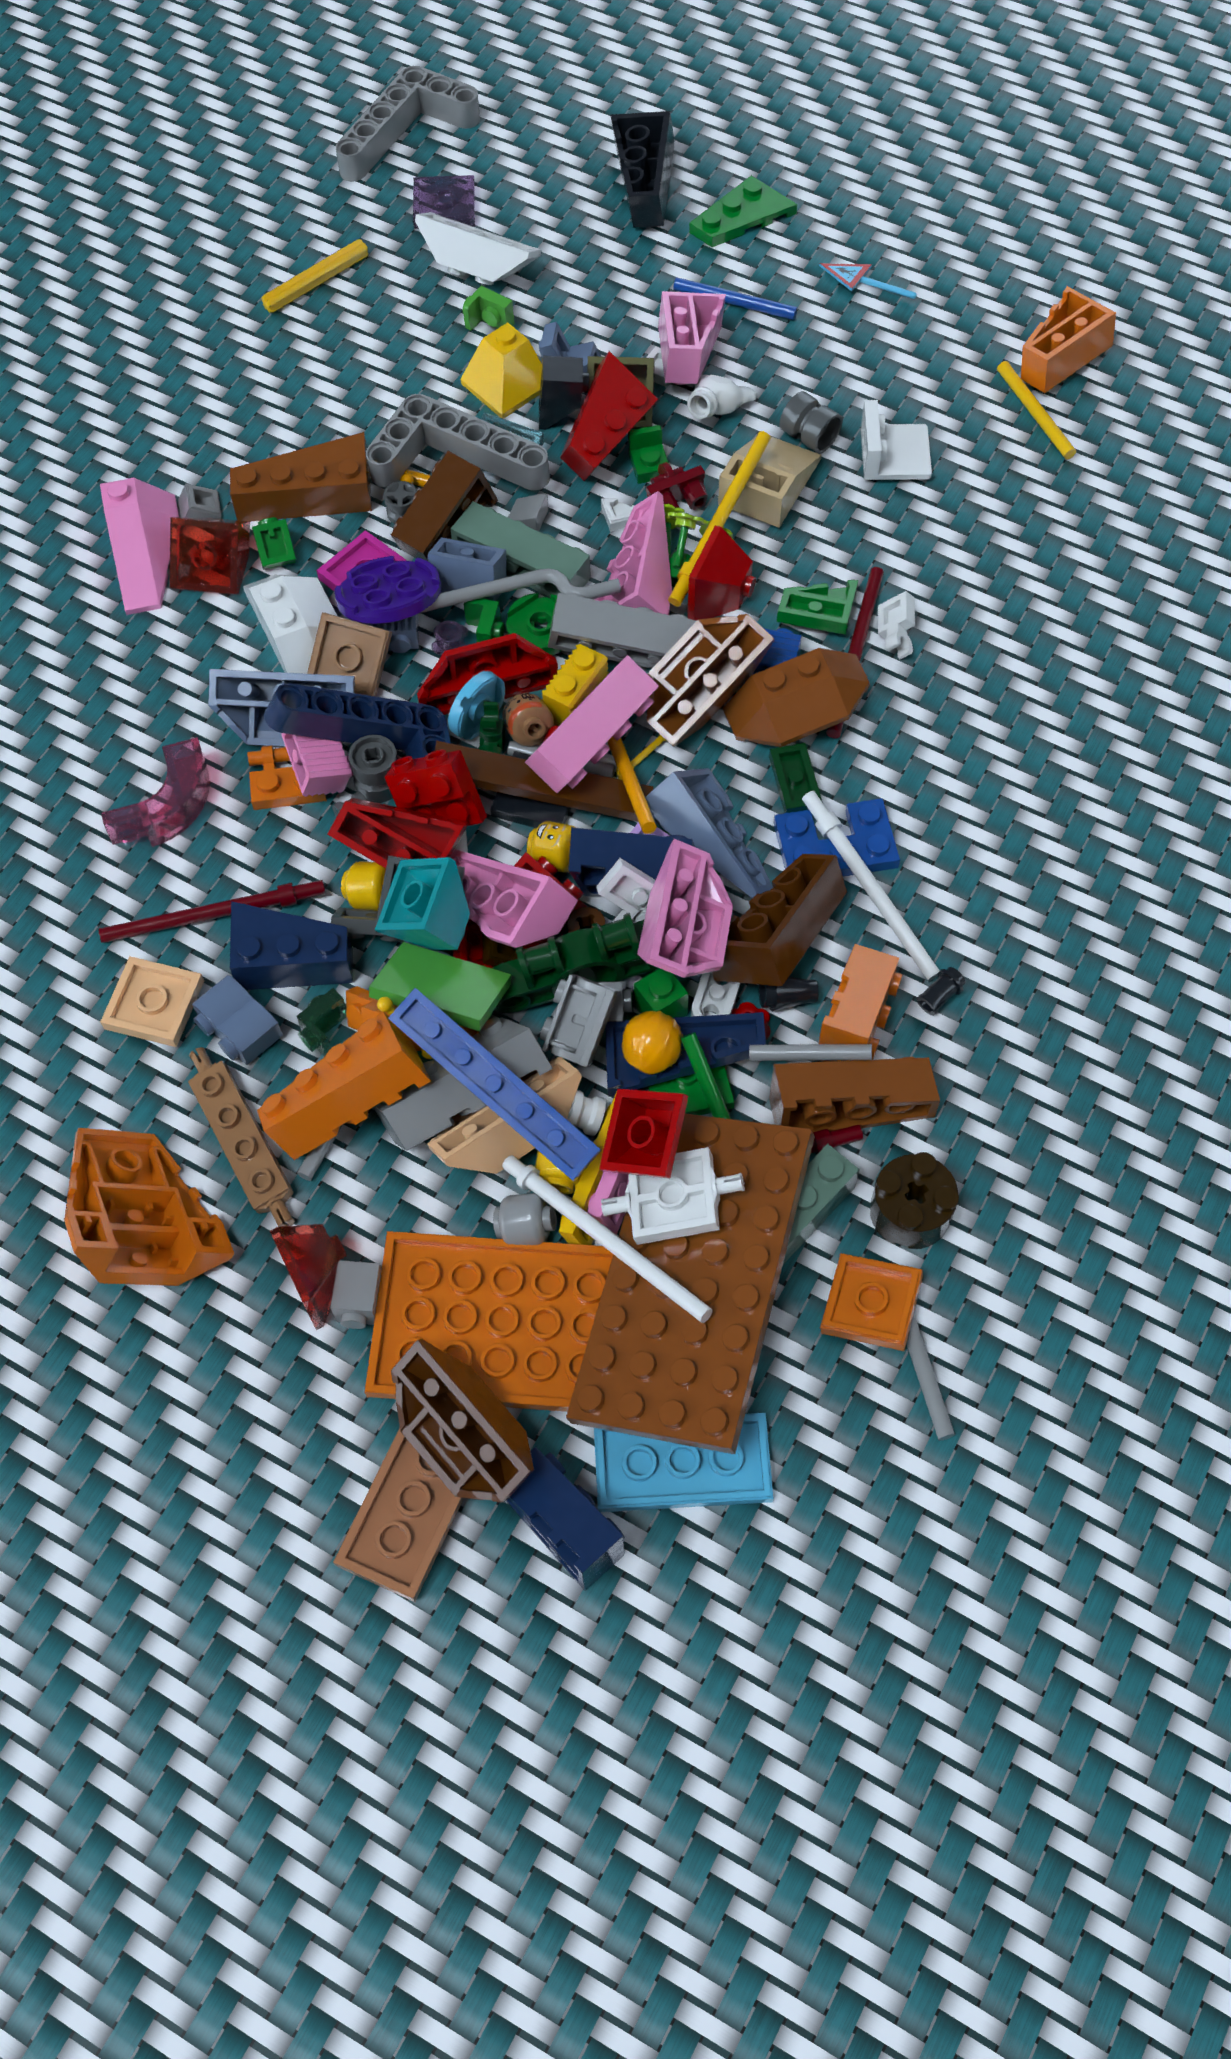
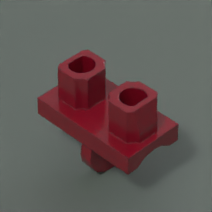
M668 462L659 464V476L651 478V485L646 486L647 498L659 491L663 495L664 504L673 505L675 508H680L677 502L684 499L690 509L693 510L706 505L708 495L704 486L705 471L701 465L684 471L682 467L673 470Z

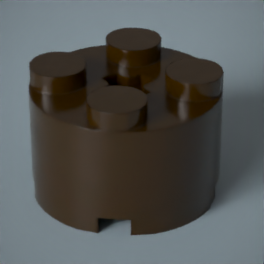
M927 1152L903 1155L893 1159L880 1171L873 1190L870 1216L875 1229L886 1241L894 1245L898 1243L909 1246V1249H922L935 1244L944 1236L959 1201L957 1183L951 1172L942 1163L937 1161L933 1155Z

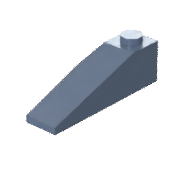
M709 768L675 771L645 797L654 821L658 825L662 826L670 835H682L692 839L696 848L710 853L714 862L712 867L751 898L758 893L761 894L773 888L757 854L751 849L746 848L743 837L747 833L742 824H735L729 813L733 805Z

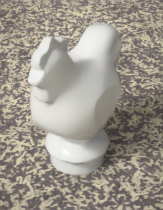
M701 375L698 384H695V390L688 398L687 406L689 412L695 418H709L714 414H729L743 403L754 401L757 397V392L746 386H738L726 377Z

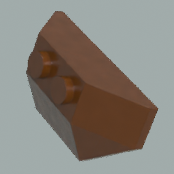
M418 1339L391 1370L392 1381L396 1383V1406L400 1431L455 1497L492 1500L494 1502L507 1501L534 1471L526 1430L470 1366L423 1339Z

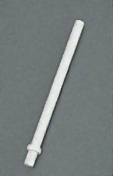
M513 1155L505 1159L502 1167L516 1178V1183L523 1190L530 1189L698 1321L704 1323L710 1318L713 1311L712 1308L540 1177V1171L533 1165L526 1166Z

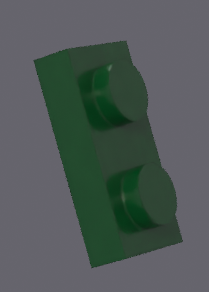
M806 743L770 749L769 759L784 813L809 810L802 798L810 791H815L822 801Z

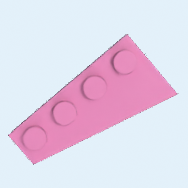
M627 655L525 763L556 793L567 784L573 789L588 773L583 769L590 760L595 765L610 750L605 743L612 736L618 741L632 726L628 719L633 713L640 717L654 703L649 696L659 685Z

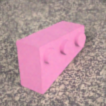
M662 291L658 330L665 383L676 385L698 384L721 330L726 294Z

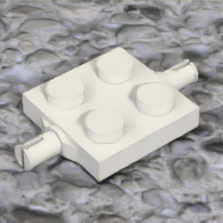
M709 1147L680 1152L675 1155L670 1179L628 1174L629 1182L625 1195L601 1199V1208L605 1217L624 1212L629 1213L632 1220L633 1239L637 1245L720 1230L718 1216L720 1195L745 1191L742 1173L717 1178L714 1173L713 1155Z

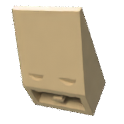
M771 437L733 511L780 528L820 462L822 455ZM755 438L733 454L719 476L718 505L721 503Z

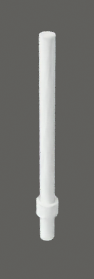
M815 791L805 794L802 800L816 819L815 826L824 838L828 837L926 979L931 981L936 978L940 970L841 830L842 823L834 812L827 810Z

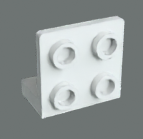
M864 400L860 429L864 480L930 479L932 468L928 426L926 424H885V415L879 414L878 400Z

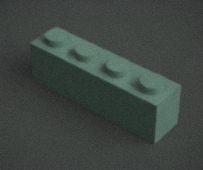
M472 502L451 527V537L453 540L506 549L507 577L550 568L563 573L570 583L576 587H584L591 578L589 554L580 548L571 547L558 541L549 534H543L534 530L521 521L513 520L497 513L490 507H484L476 502ZM552 583L529 586L549 597L550 594L558 595L560 593Z
M829 1144L807 1166L783 1265L855 1188L860 1169Z

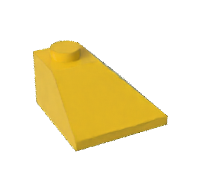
M507 322L481 340L460 380L466 389L501 419H504L540 395L542 363L529 339Z

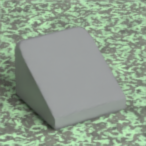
M185 484L178 498L180 523L194 524L219 520L221 518L218 491Z
M538 494L517 498L508 518L521 521L526 526L539 531L548 512V495Z

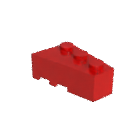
M610 351L596 370L593 382L586 394L580 413L575 420L560 456L583 481L591 475L658 400Z

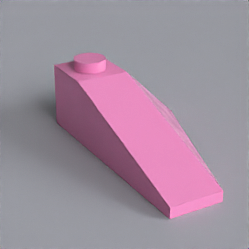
M136 478L100 484L104 513L126 615L161 609L168 580V565L175 551L173 544L176 533H179L181 526L176 497L172 493Z

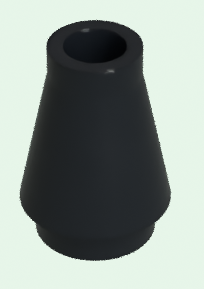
M791 976L788 977L783 986L759 984V1002L762 1008H769L772 1012L806 1003H816L818 1000V984L816 980H806Z

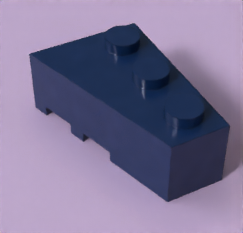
M571 827L569 873L585 897L601 896L598 894L596 886L619 858L656 880L674 839L693 847L695 845L692 839L682 835L656 836Z

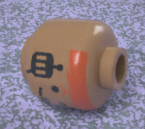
M518 694L511 698L504 706L502 714L504 726L513 740L522 746L532 747L541 744L550 727L554 726L551 711L544 701L535 694Z

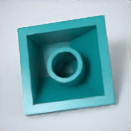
M450 857L400 860L375 931L432 950H458L460 942L465 935L470 911L456 861Z

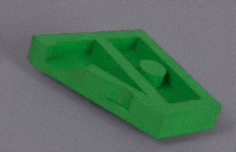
M847 580L846 587L828 589L827 583L814 584L810 587L784 588L776 622L846 634L859 580Z

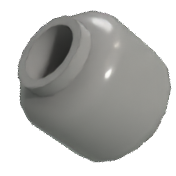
M535 1193L506 1196L501 1201L500 1207L494 1209L493 1226L497 1239H503L507 1244L539 1245L547 1242L550 1231L556 1230V1211Z

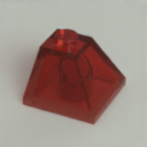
M170 517V588L239 594L249 559L250 521Z
M323 1224L283 1226L270 1230L315 1329L318 1330L324 1327L331 1310L337 1264L340 1259L347 1257L338 1235L335 1234L329 1237Z

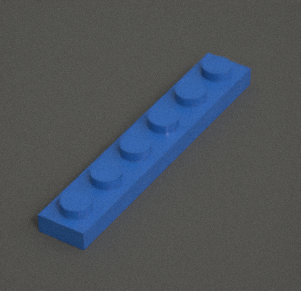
M414 988L388 1017L392 1023L573 1182L601 1152L599 1147L417 988Z

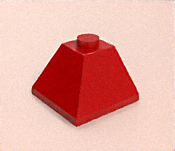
M714 526L689 575L688 619L691 620L715 618L738 610L745 596L750 597L755 587L756 577L752 576L753 561L720 526Z
M617 1089L599 1170L670 1179L689 1096L681 1093Z

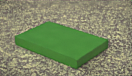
M403 942L370 984L369 997L379 1000L381 997H389L393 1005L399 1006L411 991L417 988L455 1023L480 1031L510 987L511 974Z

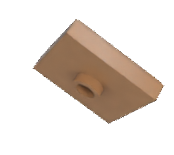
M322 612L307 674L355 676L354 693L376 697L392 632Z

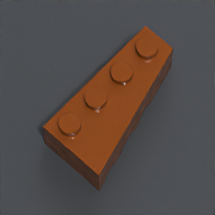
M365 433L354 434L230 468V496L238 523L260 521L271 517L286 519L372 511L371 482L366 458L367 445Z
M929 1057L774 1064L769 1096L775 1125L812 1129L813 1132L828 1129L831 1132L857 1124L862 1129L933 1118L940 1103Z

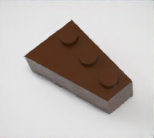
M447 451L443 459L435 464L432 475L423 488H420L415 493L413 502L404 516L398 518L390 535L402 551L414 558L418 557L428 561L429 551L441 537L452 539L451 527L472 502L482 506L488 504L493 507L498 499L481 468Z

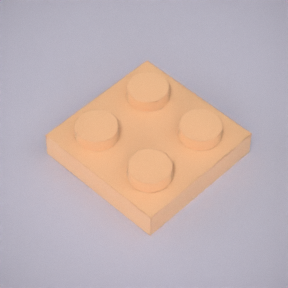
M129 956L100 1023L105 1030L177 1047L193 1010L192 1003L197 1000L204 984V978L201 973Z

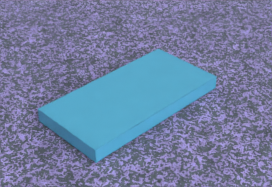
M766 1413L745 1414L735 1454L594 1428L597 1502L600 1512L773 1502Z

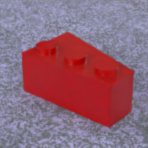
M352 798L344 802L327 835L386 868L388 856L407 859L450 857L470 822Z

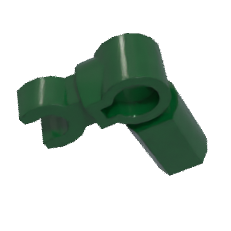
M484 701V717H481L480 746L478 749L502 754L505 745L504 721L499 718V703Z

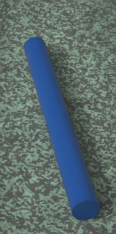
M678 277L674 281L673 290L726 294L725 303L791 320H795L797 314V307Z

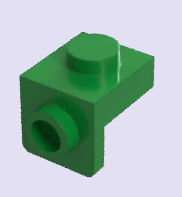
M480 598L464 602L466 623L478 626L476 630L477 642L504 636V622L501 621L499 601Z

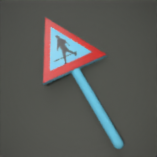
M819 264L822 269L850 291H853L858 283L861 282L912 299L917 297L915 292L864 277L872 268V264Z

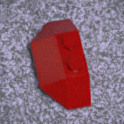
M516 633L446 650L418 691V703L434 706L444 715L449 714L453 702L463 686L473 676L482 671H491L504 681V699L522 693L546 689V685L550 684L549 680H553V675L557 674L558 663L554 656Z

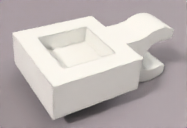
M905 591L878 605V634L885 639V646L888 651L897 647L899 659L912 654L913 646L907 630L915 626V598Z

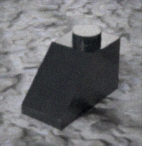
M543 355L539 395V429H547L580 408L582 393L587 394L589 389V373L583 372V358Z

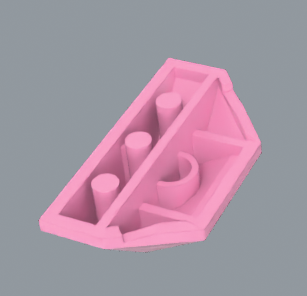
M676 839L672 841L650 892L637 954L650 965L686 978L718 971L722 968L733 904L721 878L712 867L714 862L710 853Z

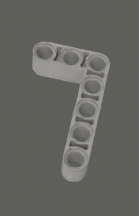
M420 66L406 67L337 142L336 155L340 176L342 179L350 182L364 178L420 113L460 128L468 129L475 127L480 122L477 89L469 84Z
M423 394L408 396L366 450L371 479L374 484L380 487H388V485L398 482L425 445L444 453L450 451L487 472L529 490H540L548 485L550 481L548 453L543 446Z

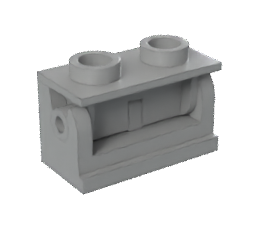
M576 974L569 975L567 981L561 979L553 1002L559 1003L554 1018L547 1017L540 1034V1039L545 1041L542 1051L551 1050V1053L584 1067L591 1066L619 991Z

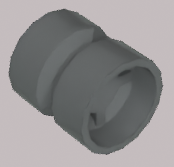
M801 391L794 395L786 404L780 417L779 426L781 430L790 436L801 439L803 445L815 453L821 454L836 440L842 427L843 418L842 415L828 406H821L818 400L807 392Z
M367 735L359 738L351 746L348 757L356 792H361L367 801L376 803L389 801L393 796L384 776L391 769V764L398 759L395 746L388 738L381 735Z

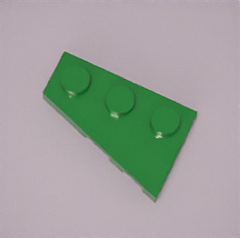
M751 175L689 223V233L710 247H715L745 235V229L760 224L763 228L772 224L773 218L783 214L787 218L796 215L797 204Z

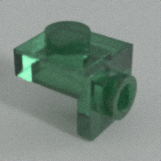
M334 988L324 995L321 994L313 998L307 1008L296 1016L301 1031L298 1033L301 1041L310 1051L313 1052L317 1049L324 1057L331 1049L325 1033L347 1017L344 999Z

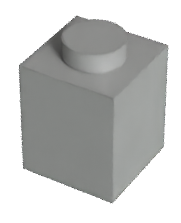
M338 1260L330 1307L336 1322H341L342 1326L351 1329H363L366 1327V1324L374 1325L382 1272L380 1263Z

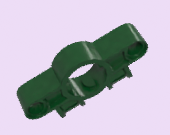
M626 913L623 915V919L601 926L598 923L591 924L592 928L573 931L556 940L552 936L543 944L524 949L522 946L515 948L518 959L492 968L511 974V985L496 1006L497 1010L500 1013L511 1014L551 1002L554 999L561 979L567 981L569 975L572 974L594 982L622 981L623 979L658 969V967L646 963L637 954L644 920L633 923L630 913Z

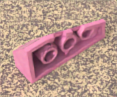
M657 491L633 507L619 539L623 544L622 550L615 559L610 560L607 570L611 573L609 580L618 578L621 592L594 600H611L622 606L632 608L646 607L656 613L669 615L670 602L668 598L672 593L663 495Z
M454 849L450 858L456 861L457 866L465 867L463 890L470 911L469 918L493 941L517 948L559 934L578 901L550 876Z

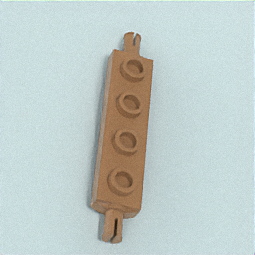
M196 1048L195 1050L198 1055L194 1051H191L189 1054L198 1070V1073L188 1081L253 1209L259 1214L271 1211L279 1230L287 1229V1224L292 1226L295 1221L289 1213L285 1202L288 1201L294 1192L228 1066L222 1060L212 1064L205 1048Z

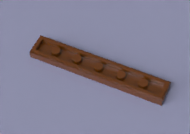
M436 741L435 751L444 749L447 753L461 750L476 788L639 822L623 781L620 779L587 773L573 789L567 784L556 793L525 763L526 759ZM640 784L645 797L653 791V786Z

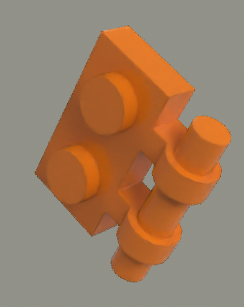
M273 745L262 746L260 751L247 752L249 766L263 765L264 770L249 772L251 803L254 810L327 801L326 794L324 793L321 795L303 796L293 767L276 769V763L290 761L286 747L274 749Z

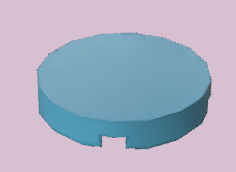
M482 671L473 676L463 686L453 702L448 717L449 730L465 740H471L479 736L481 717H484L483 702H498L499 708H501L505 696L504 681L491 671Z

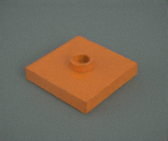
M840 1253L820 1326L821 1334L904 1351L923 1279V1270Z

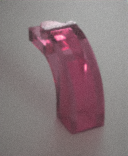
M198 737L162 746L167 764V776L164 784L156 794L142 802L101 813L103 824L113 845L122 842H132L144 836H148L152 847L160 845L178 836L199 816L209 794L210 776Z

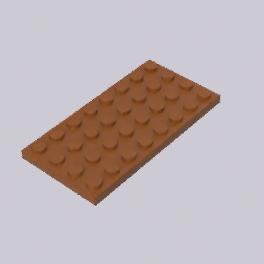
M692 1114L684 1115L676 1153L709 1147L713 1155L714 1173L717 1178L742 1173L745 1191L720 1195L718 1204L720 1230L637 1245L633 1239L632 1220L629 1213L626 1212L619 1238L712 1308V1314L706 1322L701 1323L613 1254L566 1415L567 1420L571 1424L729 1454L736 1453L815 1138L812 1129Z

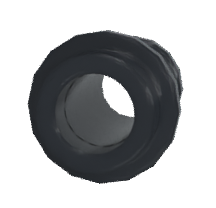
M953 967L941 969L937 973L938 978L916 998L918 1005L929 1015L934 1016L954 994L959 995L963 991V985L966 983L965 978Z

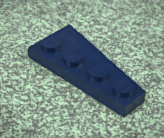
M763 1012L674 1018L681 1027L680 1031L683 1036L696 1032L710 1069L750 1059V1045H766ZM630 1020L607 1022L605 1030L608 1097L614 1096L617 1089L636 1090L694 1074L683 1043L680 1057L676 1063L664 1071L649 1075L635 1069L625 1060L622 1052L623 1033Z

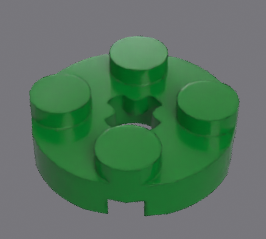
M533 593L515 601L507 613V635L516 633L550 655L563 651L548 648L557 595L550 594V598L539 597V593ZM538 621L540 624L546 622L548 624L547 627L539 629L535 628L534 623Z

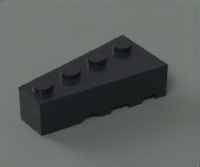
M671 112L611 114L615 146L633 228L664 226L675 144Z

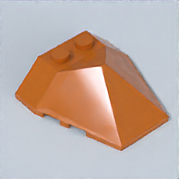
M78 1128L75 1134L64 1222L74 1253L99 1283L179 1286L231 1260L234 1255L224 1224L216 1214L210 1217L199 1202L202 1195L196 1187L189 1189L179 1176L181 1168L155 1134Z

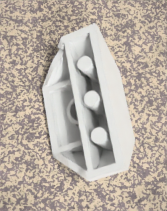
M432 212L416 214L415 222L436 262L448 266L447 271L452 274L464 276L468 273L476 276L475 281L479 283L493 285L495 281L507 279L541 256V249L448 219Z
M275 574L243 586L244 592L284 672L307 674L322 612L337 616L318 578Z

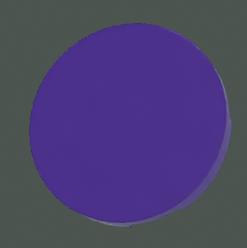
M387 556L367 561L349 570L346 573L347 579L340 586H336L334 595L337 607L345 617L361 623H389L414 616L431 606L440 595L441 582L436 567L424 559L417 557L414 561H395L394 556Z

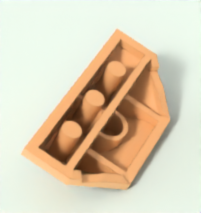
M557 1057L549 1062L553 1069L540 1076L537 1070H534L520 1079L567 1119L582 1076L579 1070L562 1057ZM487 1105L473 1114L461 1116L458 1113L452 1117L454 1120L453 1125L439 1132L436 1137L427 1143L429 1149L448 1167L494 1174L503 1170V1162L508 1156L513 1155L520 1159L535 1148Z

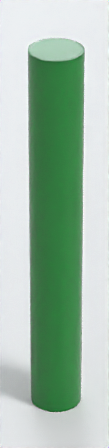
M696 1032L681 1037L712 1116L731 1119Z

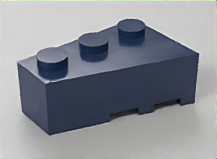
M231 901L230 971L233 978L245 990L353 983V948L348 929L341 925Z
M535 1446L530 1451L534 1471L506 1502L581 1588L586 1591L624 1556L625 1536L610 1518H606L595 1507L593 1499L580 1485L575 1487L564 1476L566 1470L557 1458L550 1452L544 1456Z

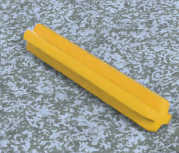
M357 239L267 292L261 298L264 308L269 313H274L366 258L369 254L367 245L361 239Z

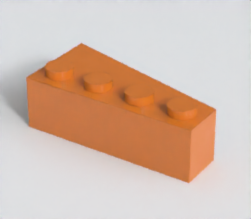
M381 1012L375 1018L365 1021L358 1031L342 1044L333 1046L326 1056L310 1069L301 1071L294 1081L281 1092L268 1097L257 1110L264 1132L293 1160H296L336 1137L341 1125L345 1123L357 1125L368 1118V1111L372 1107L383 1101L389 1106L402 1099L400 1091L412 1084L421 1088L431 1082L412 1041L388 1019L385 1012Z

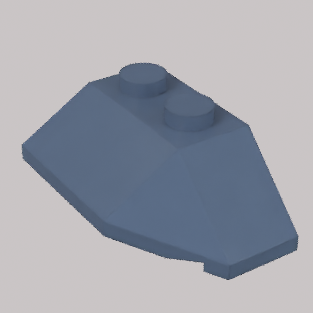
M209 669L208 706L247 745L285 747L281 736L282 733L270 728L264 719L265 710L277 688L284 683H292L354 693L355 676Z

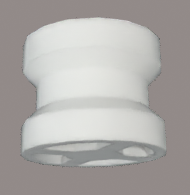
M577 1090L567 1120L576 1128L582 1129L585 1135L595 1136L603 1121L606 1107L605 1099L599 1096L591 1099L585 1097L582 1091Z

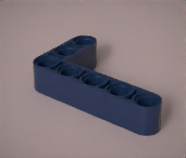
M284 683L277 688L264 713V719L268 726L280 733L354 743L359 738L367 735H381L388 738L394 744L395 749L404 750L406 756H412L413 759L425 757L435 751L436 741L451 743L445 715L434 706Z

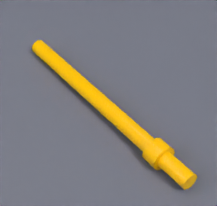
M760 431L756 436L690 560L683 563L677 574L679 580L668 598L672 605L681 606L688 593L689 575L714 526L723 528L771 439L768 433Z

